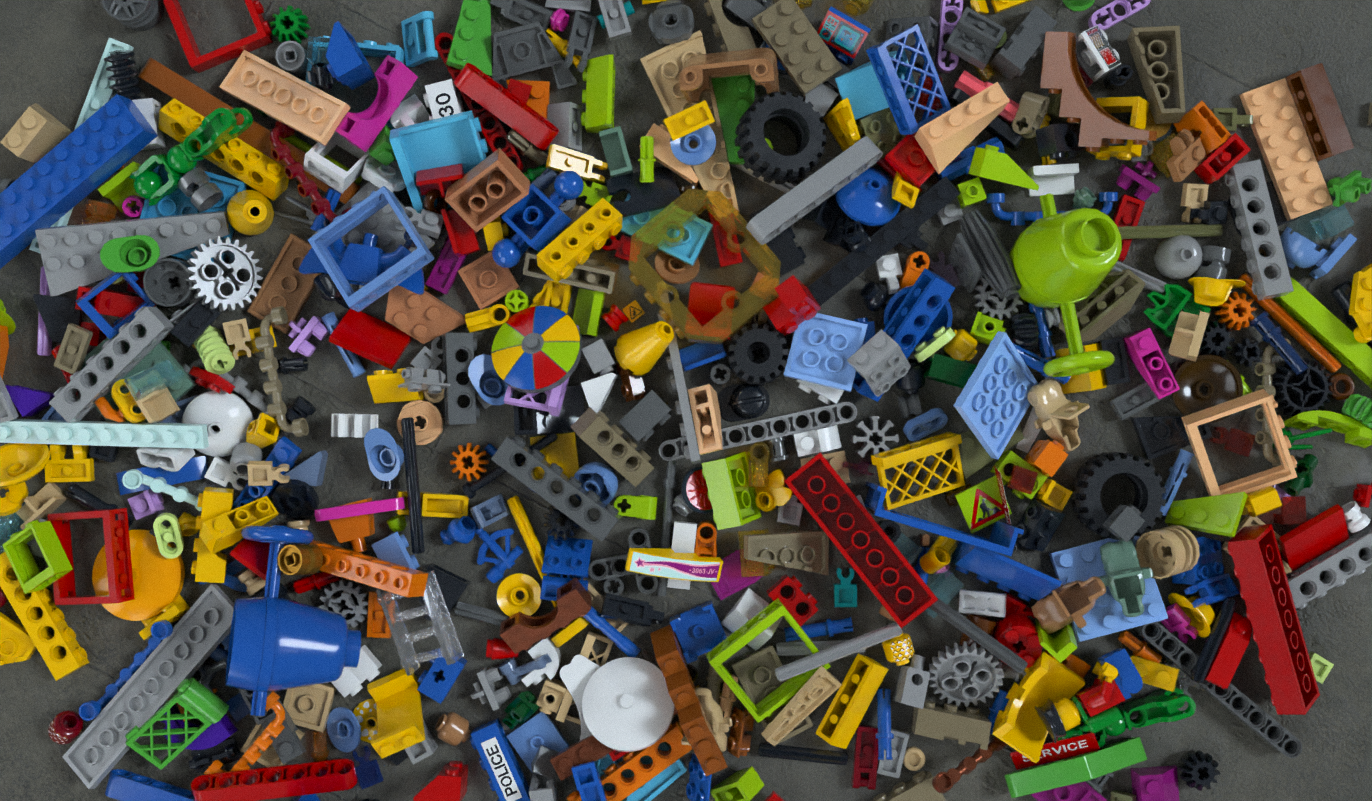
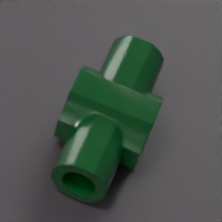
M1305 454L1302 460L1297 462V467L1295 468L1297 477L1288 480L1284 486V491L1288 495L1298 496L1302 489L1312 486L1313 471L1318 464L1316 456Z

